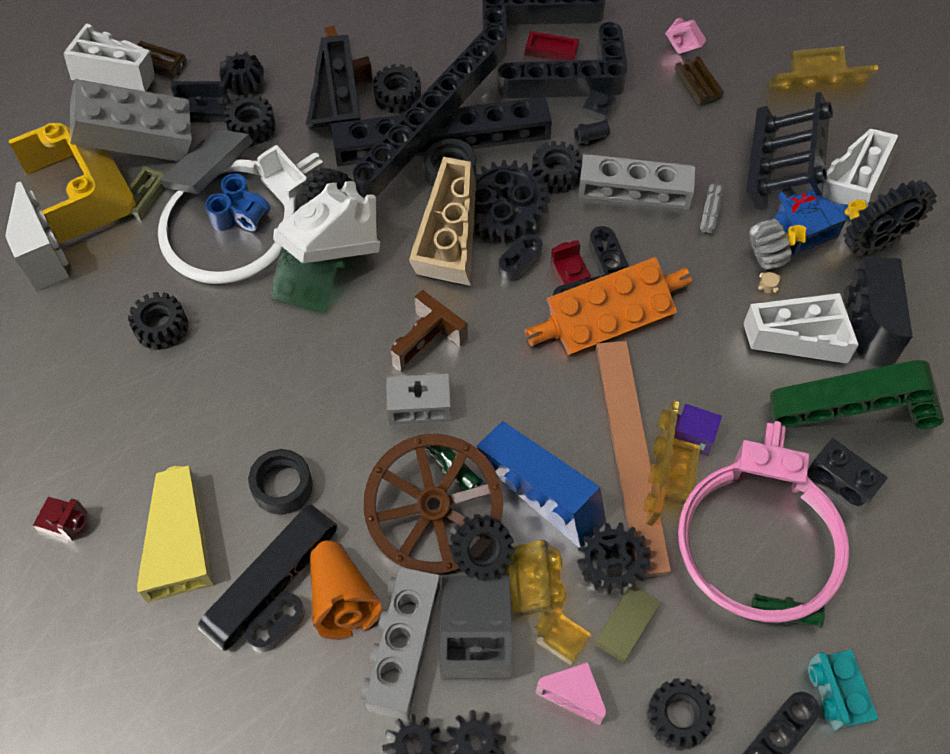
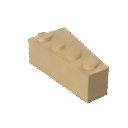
M447 157L442 159L409 257V261L417 275L471 286L476 177L472 164L469 161Z

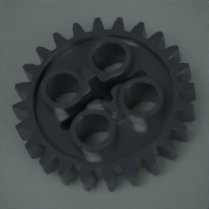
M503 160L499 167H497L495 162H491V169L489 170L481 166L482 173L480 175L474 172L476 192L473 234L479 232L480 239L485 238L489 234L491 242H494L497 236H501L503 243L506 242L507 236H511L514 241H517L518 233L526 235L528 234L527 228L537 230L536 221L544 222L543 213L549 212V190L547 183H544L543 175H538L536 168L529 170L527 163H524L519 168L517 160H514L511 166H507L506 160Z
M911 180L907 185L903 182L896 190L893 187L890 188L886 195H878L877 201L869 202L864 210H859V217L851 219L852 225L846 227L847 232L843 235L845 238L844 242L854 254L858 253L860 256L865 252L867 255H870L874 250L878 252L885 245L887 248L890 247L893 241L899 242L901 236L909 235L911 230L920 226L918 222L928 217L926 213L934 209L932 205L937 203L935 200L937 195L930 185L922 180L917 182Z

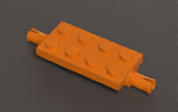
M657 257L648 259L546 298L551 316L548 318V321L525 328V335L527 337L538 333V336L528 339L532 347L554 337L560 339L564 344L567 355L676 313L677 310L670 292L690 286L692 278L680 280V277L690 274L687 268H681L676 272L663 276Z

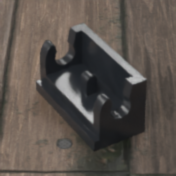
M171 81L170 87L173 97L189 100L190 122H225L224 111H226L227 104L230 105L231 103L225 81Z

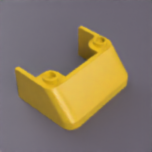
M48 123L43 127L8 140L26 175L73 155L81 167L84 175L74 178L66 187V192L70 199L42 210L60 244L130 214L131 209L136 207L133 194L109 150L70 144L69 126L61 123Z

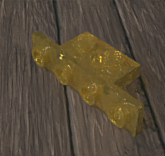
M844 46L795 50L790 53L791 72L775 74L768 80V87L777 86V89L782 90L791 88L796 84H802L803 87H812L818 85L819 82H828L829 85L843 83L845 80L852 79L855 83L870 80V77L879 69L878 65L846 67Z
M674 400L667 410L662 409L657 423V427L661 428V435L656 438L653 447V455H656L657 459L656 464L652 465L648 476V483L652 484L651 493L648 492L643 506V512H647L646 524L651 526L660 517L664 500L684 506L690 493L694 490L700 445L674 438L679 402Z

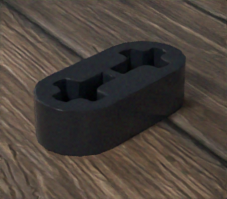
M526 234L520 237L499 259L498 272L502 279L513 282L522 278L541 258L542 240L534 234ZM525 247H526V248H528L529 250L524 254ZM517 262V267H516V268L511 267V266H513V265Z
M292 593L282 594L248 624L245 635L248 643L254 650L258 652L270 651L304 619L305 609L300 598ZM295 604L293 607L295 614L293 616L285 614L280 618L284 614L282 610L284 605L292 607ZM272 626L267 631L269 638L266 641L261 638L255 641L258 638L255 632L259 628L265 631Z

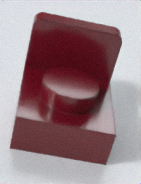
M578 240L569 243L563 242L552 248L550 266L560 285L591 278V274L580 256L581 245Z
M48 496L33 526L38 531L73 541L76 533L83 528L86 522L87 511L76 499L71 498L69 502Z

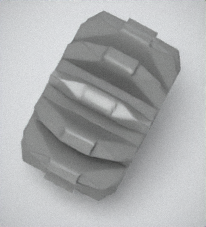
M765 220L750 228L749 238L752 244L751 247L758 263L763 269L778 268L790 262L792 252L789 246L790 242L787 239V233L784 232L783 226L778 220Z

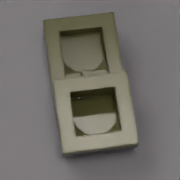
M636 587L637 590L635 591L628 588L594 642L595 645L623 663L661 604L660 601Z

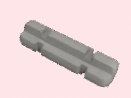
M714 183L709 186L700 225L702 232L709 234L715 232L724 192L722 185Z

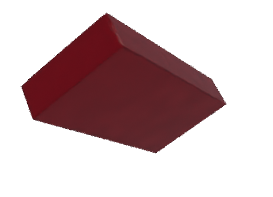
M530 31L524 56L553 61L576 60L580 39Z

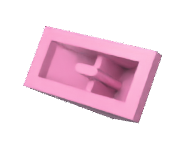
M588 662L542 677L537 683L536 694L598 725L601 724L606 709Z

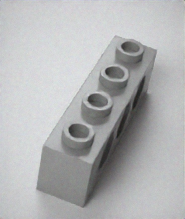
M583 154L578 198L689 210L694 194L695 166Z
M399 567L397 578L391 577L387 591V598H391L389 609L382 611L379 621V631H383L380 644L374 643L370 656V664L374 665L371 678H365L361 691V699L365 700L364 704L368 712L409 720L439 595V575ZM406 603H414L418 606L417 610L412 614H404L400 611V608ZM400 635L407 636L410 639L408 645L403 648H396L391 645L393 639ZM390 669H397L402 673L400 679L394 683H387L383 680L384 674Z

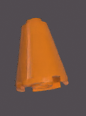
M329 540L319 543L310 554L312 620L315 630H318V634L322 638L342 639L353 636L352 629L362 626L364 631L370 628L382 613L378 596L340 543Z

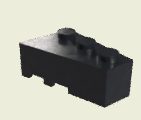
M348 34L320 38L315 77L306 119V126L308 128L361 120Z

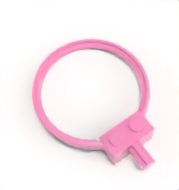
M775 421L774 424H766L764 444L743 440L734 464L711 473L694 488L683 506L678 528L679 546L683 561L700 589L718 605L736 615L755 621L772 623L801 619L826 605L841 587L849 563V540L842 517L830 498L807 476L809 454L783 448L786 426H782L781 422ZM742 472L793 482L792 492L798 493L800 490L804 493L801 498L823 519L834 541V567L824 588L817 596L803 605L785 610H761L735 602L721 593L712 584H709L694 561L689 536L693 514L704 497L724 485L733 483L734 479L738 480Z

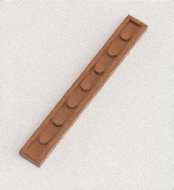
M627 341L597 343L596 353L627 530L635 527L637 537L644 535L647 544L645 547H650L651 557L648 559L651 562V570H643L646 577L667 576L670 574L671 569ZM632 548V558L636 562L637 554Z

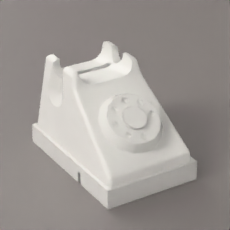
M354 181L344 182L341 189H337V183H328L319 195L300 207L299 210L281 222L278 228L274 229L273 240L302 263L377 253L380 249V241L377 239L376 197L374 195H366L365 199L361 197L356 191V183Z

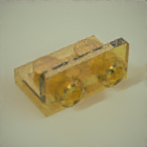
M546 540L514 546V555L510 554L509 556L512 560L509 566L513 614L523 616L551 610L556 614L563 613L566 591L560 580L559 569L562 568L563 563L559 550Z

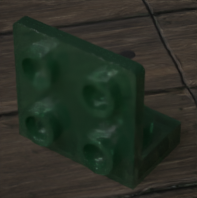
M281 247L270 298L326 312L337 267L345 269L348 257L302 263Z

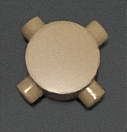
M762 272L759 275L761 281L758 289L765 293H778L780 290L778 288L779 281L781 280L780 275L772 272Z

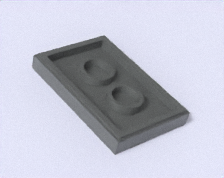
M214 129L168 171L160 181L165 188L199 194L244 152L253 141L249 134Z

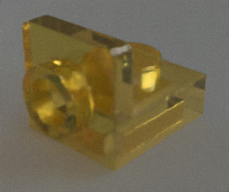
M556 605L552 613L545 611L535 627L539 631L537 643L572 666L589 640L591 633L563 616V609Z

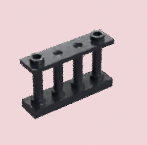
M822 92L816 93L813 109L781 117L773 116L768 106L757 108L746 193L756 209L767 207L768 197L772 191L810 183L817 197L823 195L824 183L828 179L825 165L829 120L833 118V108L830 102H826ZM813 120L812 129L776 138V132L779 131V128ZM811 141L810 150L773 159L774 152L778 148ZM809 162L808 172L771 180V173H774L776 169Z

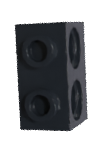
M833 437L816 456L807 471V476L812 482L857 515L862 512L889 478Z

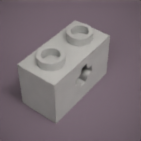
M430 372L425 375L410 376L408 374H398L394 377H386L389 425L451 421L449 374Z

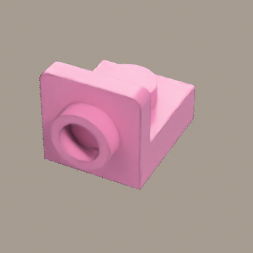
M678 18L665 33L678 54L702 47L706 42L694 19L684 22L682 18Z

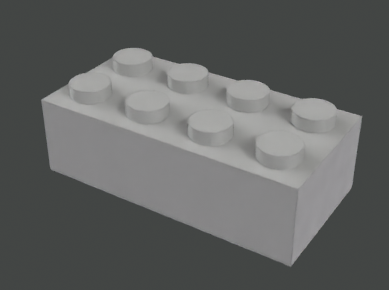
M75 79L70 99V144L173 161H180L187 155L192 141L188 99Z

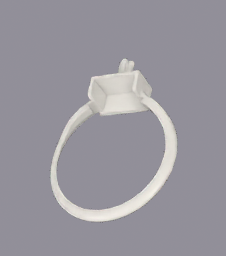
M275 145L258 157V161L234 160L220 174L246 172L263 176L261 181L284 205V221L299 210L303 203L307 202L301 199V194H306V190L302 189L303 184H309L305 179L314 170L324 166L319 155L313 153L295 165ZM177 190L166 204L158 226L160 249L168 263L180 274L203 283L226 284L251 278L273 265L286 251L275 241L267 253L258 260L244 267L229 271H205L188 265L174 253L168 239L167 221L170 211L177 200L185 193V191Z

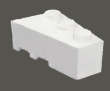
M88 23L84 25L63 53L71 80L80 79L146 92L155 78L149 50L126 40L119 42L113 39L112 35L106 31L102 34L94 31L93 26Z
M870 128L848 148V152L843 157L837 158L831 163V167L827 170L828 179L824 183L822 196L838 204H848L857 199L865 200L867 206L869 202H873L893 160L898 135Z
M840 293L751 304L743 323L750 347L755 350L848 364L858 347V342Z

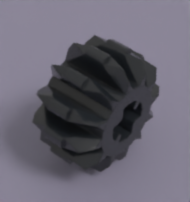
M247 51L243 54L236 52L234 56L226 55V60L220 62L219 78L220 81H225L228 92H234L236 96L240 93H245L248 96L249 91L257 92L258 86L263 85L264 69L256 55H249Z
M470 710V721L466 722L461 715L456 717V723L460 729L453 726L447 728V734L453 739L446 741L444 745L445 750L455 751L452 754H505L501 748L497 747L506 744L507 741L505 735L496 734L501 729L502 724L497 721L488 726L490 721V713L485 712L481 721L476 720V711ZM477 735L479 741L485 742V744L480 743V749L473 750L471 744H465L466 741L471 742V736Z
M410 714V725L405 726L400 718L397 719L395 723L399 732L387 730L385 735L392 743H386L382 746L383 753L408 754L406 744L409 741L411 744H414L413 740H419L422 750L419 753L414 750V754H438L435 751L445 749V742L435 740L441 734L438 726L428 730L430 718L424 717L420 725H417L415 714Z

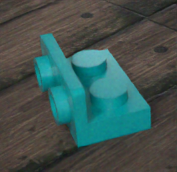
M852 649L828 655L825 652H820L809 661L808 672L810 680L815 687L818 686L822 697L821 710L827 722H831L834 731L873 723L879 719Z

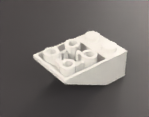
M20 181L16 183L5 237L16 261L35 291H38L68 278L69 276L64 266L69 263L62 249L56 250V248H59V242L52 229H46L50 225L42 212L43 209H36L40 204L32 190L27 192Z

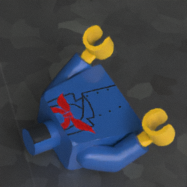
M790 187L783 189L778 194V198L782 203L774 219L779 221L783 226L784 232L787 233L791 253L794 256L839 237L846 220L850 218L851 221V219L859 217L858 211L864 210L867 204L865 200L861 199L853 200L848 204H838L823 196L817 197L814 190L798 195Z

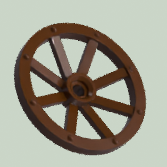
M445 434L417 435L393 446L374 466L364 492L365 521L376 545L389 559L407 569L432 574L447 573L460 568L451 557L443 518L446 517L460 526L464 524L463 519L466 518L451 509L450 505L490 494V516L501 522L503 513L502 488L495 469L489 460L470 443ZM425 447H444L458 452L438 487L434 486ZM413 450L416 451L425 487L423 491L388 470L395 461ZM468 457L481 470L488 484L447 495V491ZM384 479L417 500V503L376 512V498L381 480ZM431 498L440 501V507L437 510H430L427 504ZM420 513L419 520L400 550H397L384 535L379 522ZM429 521H433L442 561H421L408 556ZM479 535V540L469 549L472 557L478 558L493 541L490 536Z

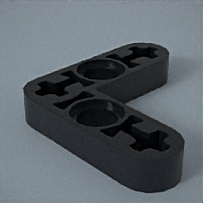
M598 226L590 233L589 248L601 276L558 286L554 290L553 295L629 267L616 234L611 228ZM598 238H602L603 241H607L606 250H604V245L602 241L597 240ZM612 258L617 260L619 265L611 268L606 266L604 261Z

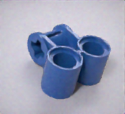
M237 173L229 174L221 182L223 194L211 195L205 202L210 222L213 228L219 231L229 230L235 224L248 231H255L258 227L257 222L263 214L269 213L271 206L262 196L249 192L244 176Z

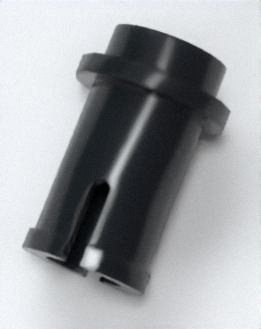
M606 120L588 125L581 123L577 128H574L575 141L577 144L582 143V145H587L591 140L610 135V127Z

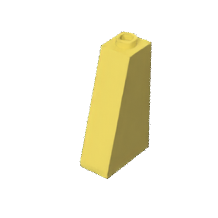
M189 465L184 467L172 466L166 469V471L156 473L137 582L138 593L147 603L214 585L196 478Z

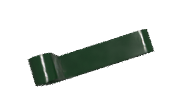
M913 360L775 389L770 393L773 424L775 421L781 422L782 426H786V428L905 405L908 407L916 428L931 429L944 423L930 364L924 360Z

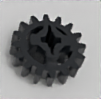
M609 522L605 523V531L602 532L594 527V537L584 536L583 541L586 547H578L577 550L581 558L577 560L579 570L583 571V580L585 582L591 581L594 591L603 586L607 596L610 595L612 589H617L619 595L622 596L626 586L633 591L637 590L635 581L645 582L646 575L643 570H651V562L648 559L651 557L650 547H645L647 544L644 535L637 537L635 527L630 528L626 532L621 522H619L616 529H612ZM632 548L637 554L636 562L631 557ZM593 556H596L598 561L596 569L592 565Z

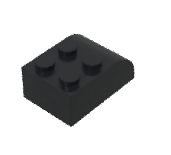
M864 257L859 268L854 270L850 285L846 286L844 290V302L848 303L849 306L848 317L858 342L856 351L865 361L878 367L893 365L913 337L902 261L898 258Z

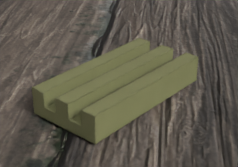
M146 166L142 168L129 185L133 197L136 193L138 195L135 198L136 207L131 209L128 216L134 215L136 219H142L164 189L160 179L166 173ZM149 175H151V178L144 186L143 183L146 181Z

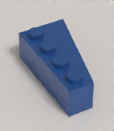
M504 421L495 427L476 446L489 460L498 478L576 546L583 547L585 545L583 537L588 536L592 538L594 536L593 528L596 527L600 530L606 523L600 486Z

